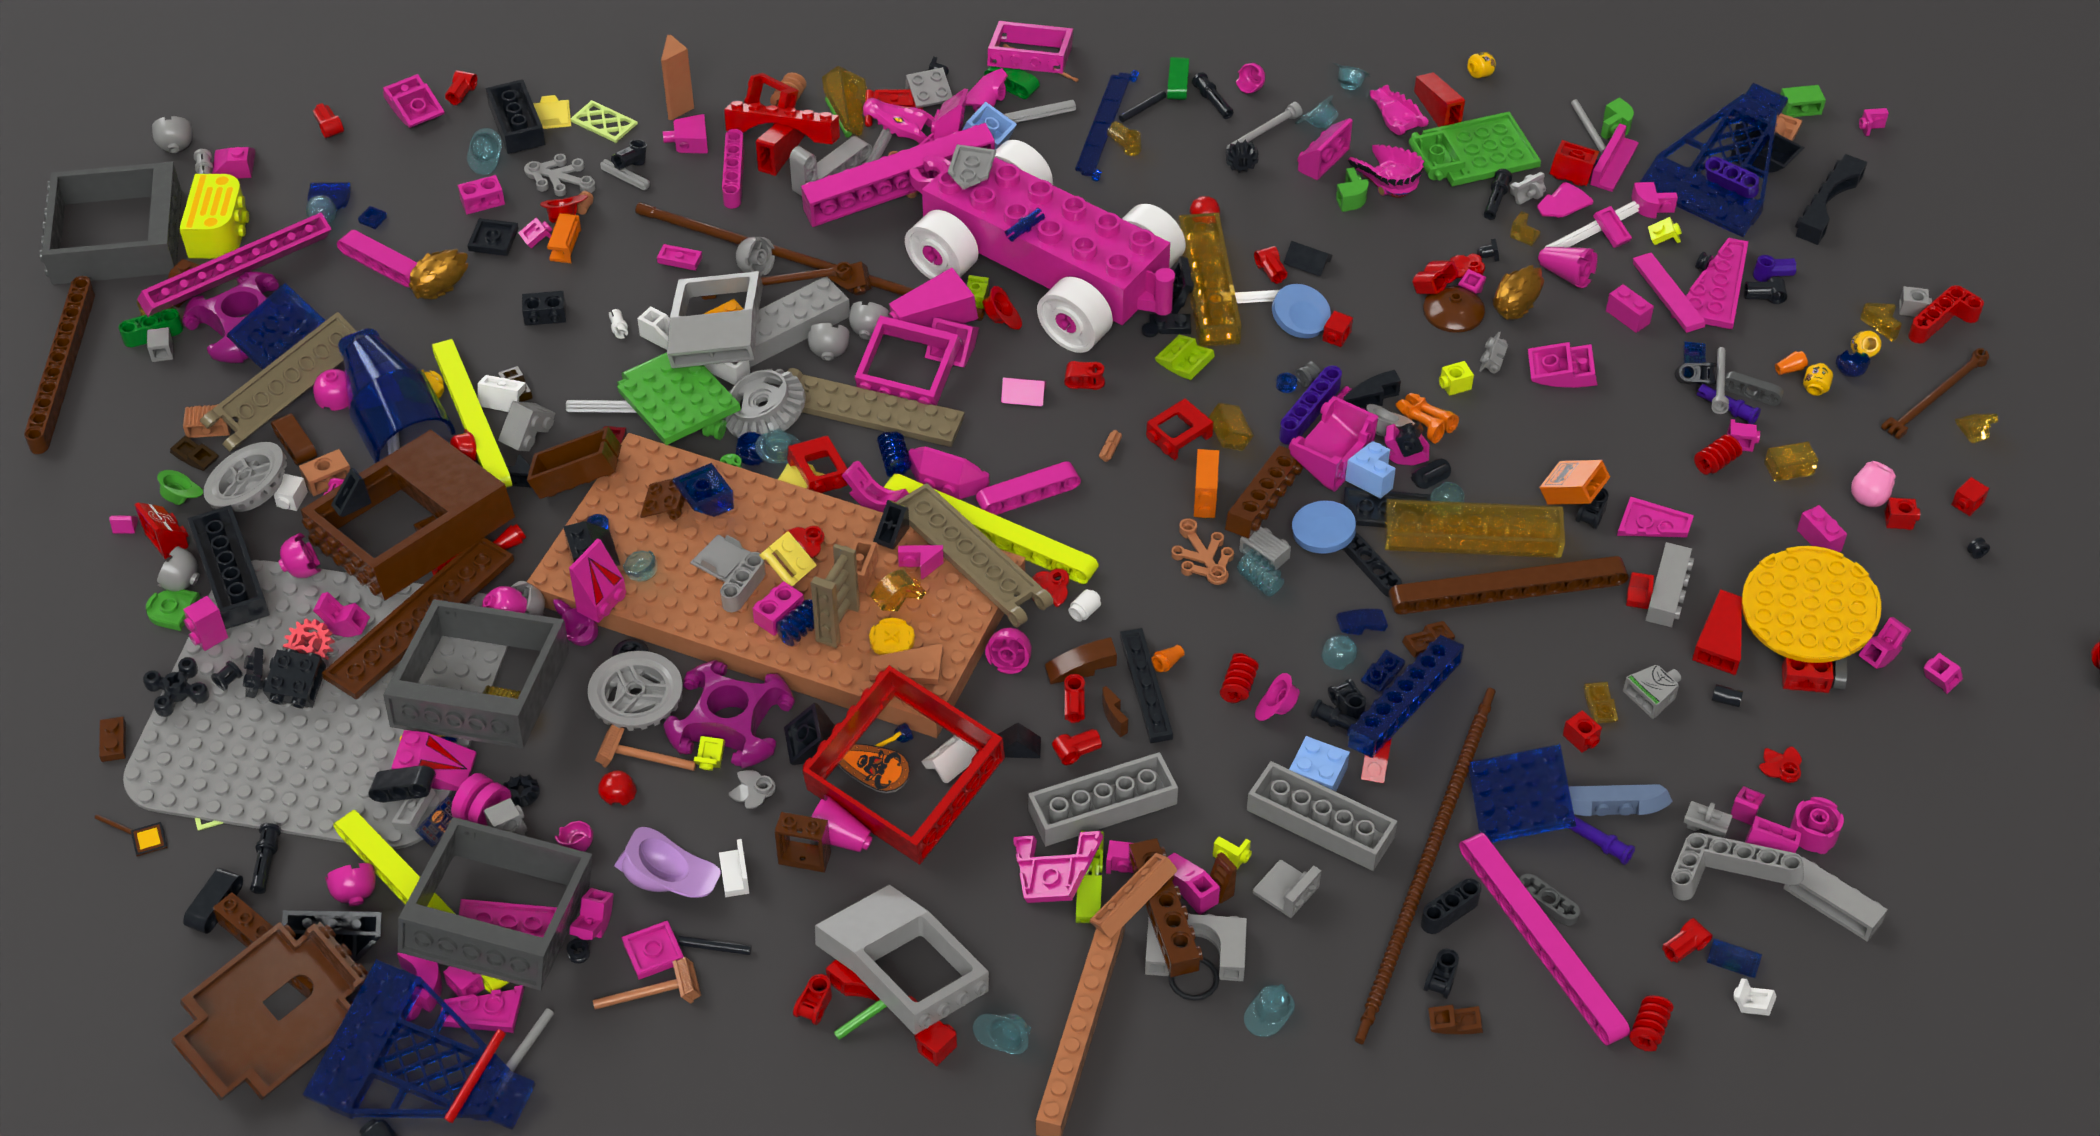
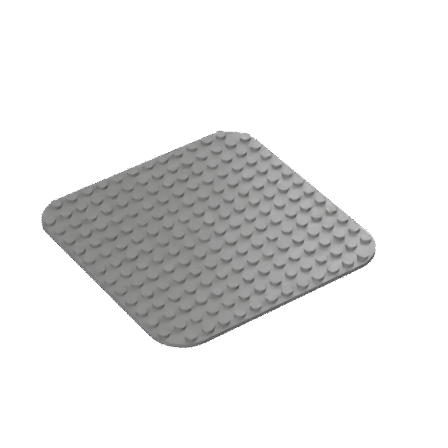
M251 561L270 615L226 629L228 638L206 651L199 644L195 646L190 637H188L172 672L179 671L178 663L181 659L186 657L193 658L197 663L198 673L195 677L188 679L187 682L191 685L196 682L204 683L208 688L209 698L201 704L193 702L190 697L181 702H174V711L168 717L159 716L155 708L153 709L124 771L123 782L129 798L139 807L152 812L194 819L200 818V820L219 821L225 824L259 829L261 824L273 823L281 828V833L342 843L346 842L338 835L333 823L352 810H356L393 849L405 848L426 838L420 831L424 825L428 828L432 824L430 822L431 816L436 810H445L447 804L444 801L450 797L452 790L433 788L436 794L415 830L395 829L391 823L404 800L380 803L372 800L368 795L375 774L379 771L392 769L391 767L400 744V736L404 732V729L390 727L383 696L399 663L357 700L322 679L313 708L304 706L303 709H300L288 703H282L281 705L271 703L264 694L263 689L258 690L255 698L245 697L246 687H243V679L247 670L244 669V660L247 655L250 656L254 647L263 649V674L261 680L264 681L270 671V660L275 656L277 649L286 650L283 645L288 643V640L284 637L285 635H291L290 627L296 629V622L298 621L303 625L305 619L310 620L311 623L314 619L324 623L313 611L322 593L329 592L342 606L356 603L370 616L362 634L353 637H342L334 634L330 636V638L335 640V643L329 645L333 652H327L328 660L322 658L327 669L424 584L412 583L384 601L378 595L374 596L366 585L362 586L354 575L350 576L346 572L321 569L319 573L311 577L296 578L288 571L284 572L279 562ZM211 590L208 597L217 606L213 592ZM477 593L466 604L482 607L483 600L487 594ZM308 630L309 633H312L313 631L318 632L316 630ZM442 636L418 683L490 694L509 646ZM227 661H232L239 667L243 676L236 678L228 685V689L223 691L216 686L211 675L223 669ZM440 737L466 748H469L472 740L454 737Z

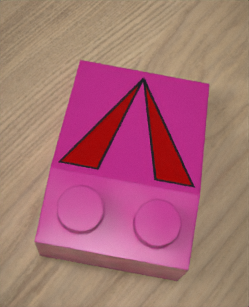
M597 538L569 567L577 612L599 623L610 614L612 608L618 602L624 599L626 588L623 576L602 541Z
M404 730L391 768L428 766L436 772L432 788L457 791L461 784L470 777L477 752L427 732Z

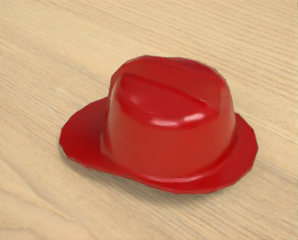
M578 195L564 199L547 200L540 203V205L546 207L550 222L556 223L560 213L576 215L577 204L587 199L588 196Z
M993 286L990 296L982 302L986 314L995 323H1005L1010 328L1019 330L1022 327L1019 313L1010 302L1006 292L999 286Z
M465 429L464 433L454 435L450 440V444L475 462L476 442L473 434Z

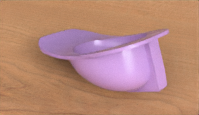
M639 827L633 832L625 850L614 865L624 873L625 877L633 885L652 892L671 891L690 898L709 895L721 874L720 868L713 863L690 854L662 833L648 827Z

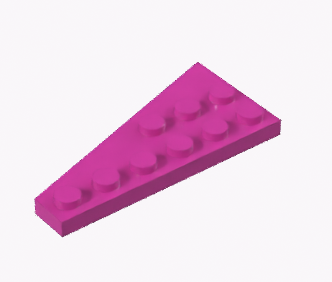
M1728 238L1719 249L1716 257L1710 261L1707 269L1701 273L1686 295L1703 317L1706 325L1733 329L1749 241Z

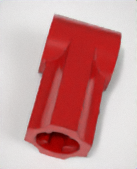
M456 70L453 75V83L445 93L446 100L452 105L461 103L468 91H474L476 88L477 75Z
M323 103L316 105L313 114L319 123L324 138L343 133L344 128L339 116H335L328 105Z
M1275 246L1254 252L1257 267L1264 269L1271 282L1279 284L1287 278L1288 272L1281 263L1279 252Z
M1071 674L1064 681L1065 720L1070 721V723H1079L1085 719V680L1079 674Z
M1091 729L1072 737L1068 734L1060 735L1054 739L1052 747L1063 765H1071L1081 755L1102 748V742L1098 731Z
M1692 918L1685 923L1677 935L1663 944L1662 950L1668 960L1678 963L1695 949L1700 951L1706 947L1713 935L1695 918Z

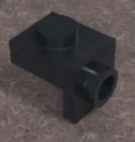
M1421 422L1414 425L1413 423L1405 424L1401 427L1400 432L1395 438L1404 457L1422 452L1424 449L1419 440L1424 430Z

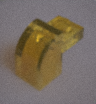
M900 569L886 575L877 584L870 597L881 610L898 612L906 598L922 599L926 591L922 588L918 579L910 577L904 569Z

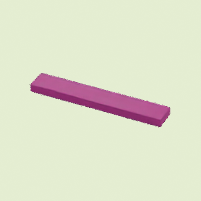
M1652 253L1633 258V265L1686 333L1705 327L1703 317Z

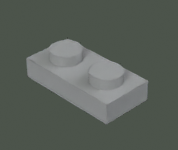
M431 788L427 797L404 800L391 822L395 829L415 830L436 794L433 788Z

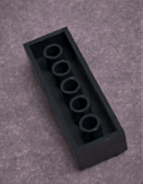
M228 505L187 518L225 629L269 616L263 592L232 506Z

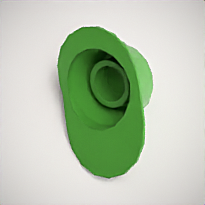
M164 470L157 475V480L160 483V495L175 505L183 504L187 498H197L203 495L201 487L178 471Z

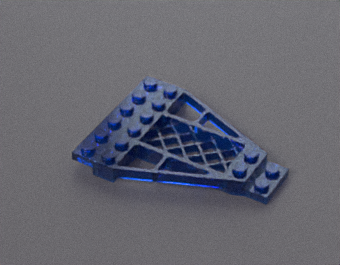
M1752 83L1746 94L1740 95L1660 152L1640 182H1654L1657 193H1677L1676 207L1744 237L1750 226H1754L1763 212L1778 116L1788 103V98ZM1722 118L1706 143L1693 139ZM1745 122L1752 126L1746 127ZM1742 123L1743 128L1732 131L1731 124ZM1728 126L1729 132L1723 133ZM1759 130L1760 136L1750 139L1748 132ZM1745 133L1747 140L1736 142L1734 136ZM1770 137L1765 170L1763 171L1752 166V163ZM1732 138V144L1722 146V139ZM1718 141L1719 147L1712 149ZM1684 144L1701 150L1690 167H1685L1666 157ZM1749 145L1750 152L1740 154L1738 148ZM1735 149L1737 155L1726 158L1724 151ZM1722 153L1723 160L1728 162L1739 160L1741 168L1763 178L1760 199L1745 198L1738 195L1735 191L1727 190L1719 186V184L1707 180L1706 176L1701 174V170L1705 169L1703 162L1708 156L1709 159L1713 154Z
M376 959L307 1085L303 1096L350 1119H353V1117L444 1118L455 1100L452 1091L463 1087L468 1079L464 1068L476 1064L487 1045L421 977ZM422 989L443 1008L431 1029H426L406 1021ZM447 1016H451L479 1045L478 1049L439 1034ZM414 1034L427 1040L417 1044ZM411 1036L413 1046L400 1050L397 1040ZM394 1043L396 1052L387 1055ZM433 1044L436 1055L422 1060L419 1050ZM437 1044L447 1047L449 1050L439 1053ZM416 1051L419 1061L405 1066L402 1056ZM459 1053L472 1059L462 1062ZM455 1054L458 1064L445 1069L442 1059ZM494 1054L456 1118L492 1121L513 1130L536 1083L531 1079L511 1072L510 1068ZM398 1058L401 1068L388 1073L385 1063ZM438 1060L441 1071L427 1076L424 1066ZM421 1067L424 1077L410 1082L407 1072ZM461 1070L464 1080L450 1085L447 1075ZM404 1074L406 1081L399 1079L396 1076ZM444 1077L447 1087L433 1092L430 1081ZM374 1078L400 1089L390 1109H358ZM426 1083L428 1090L418 1086ZM449 1092L451 1100L440 1095ZM411 1093L447 1109H399L406 1094Z

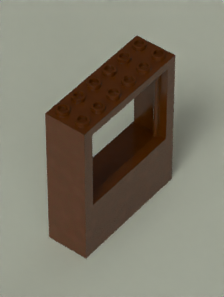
M431 429L359 473L366 485L371 504L345 517L339 516L331 506L341 487L339 485L300 510L303 516L302 523L310 534L308 535L310 543L314 547L318 546L325 556H330L337 566L341 565L350 576L354 575L362 586L366 585L374 596L378 595L384 601L515 518L505 484ZM399 490L405 492L437 517L436 520L376 558H373L338 530Z

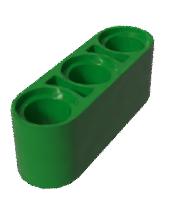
M1170 57L1167 99L1186 100L1189 58Z
M990 66L984 72L985 76L1003 68L1008 75L1004 81L1006 91L1022 99H1027L1040 87V83L1034 75L1021 69Z
M169 308L149 317L143 315L125 320L120 323L119 331L125 346L136 347L147 344V330L169 327L172 337L183 331V325L179 312L176 309Z

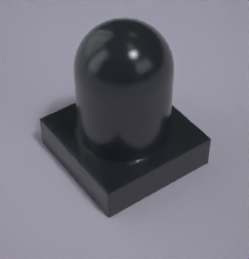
M933 56L928 70L943 67L945 75L947 76L949 73L948 67L937 63V57Z
M1496 238L1491 239L1492 245L1478 248L1477 254L1481 258L1494 256L1495 262L1499 261Z

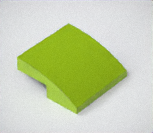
M1179 334L1155 357V360L1169 371L1192 380L1215 357L1212 349L1198 346L1195 338Z

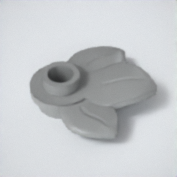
M739 771L737 775L741 785L730 791L729 797L736 802H745L746 809L757 808L763 804L765 798L774 794L776 785L769 776H761L757 771Z

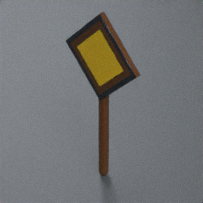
M100 815L94 816L95 819L131 834L136 856L167 848L161 822L132 830Z

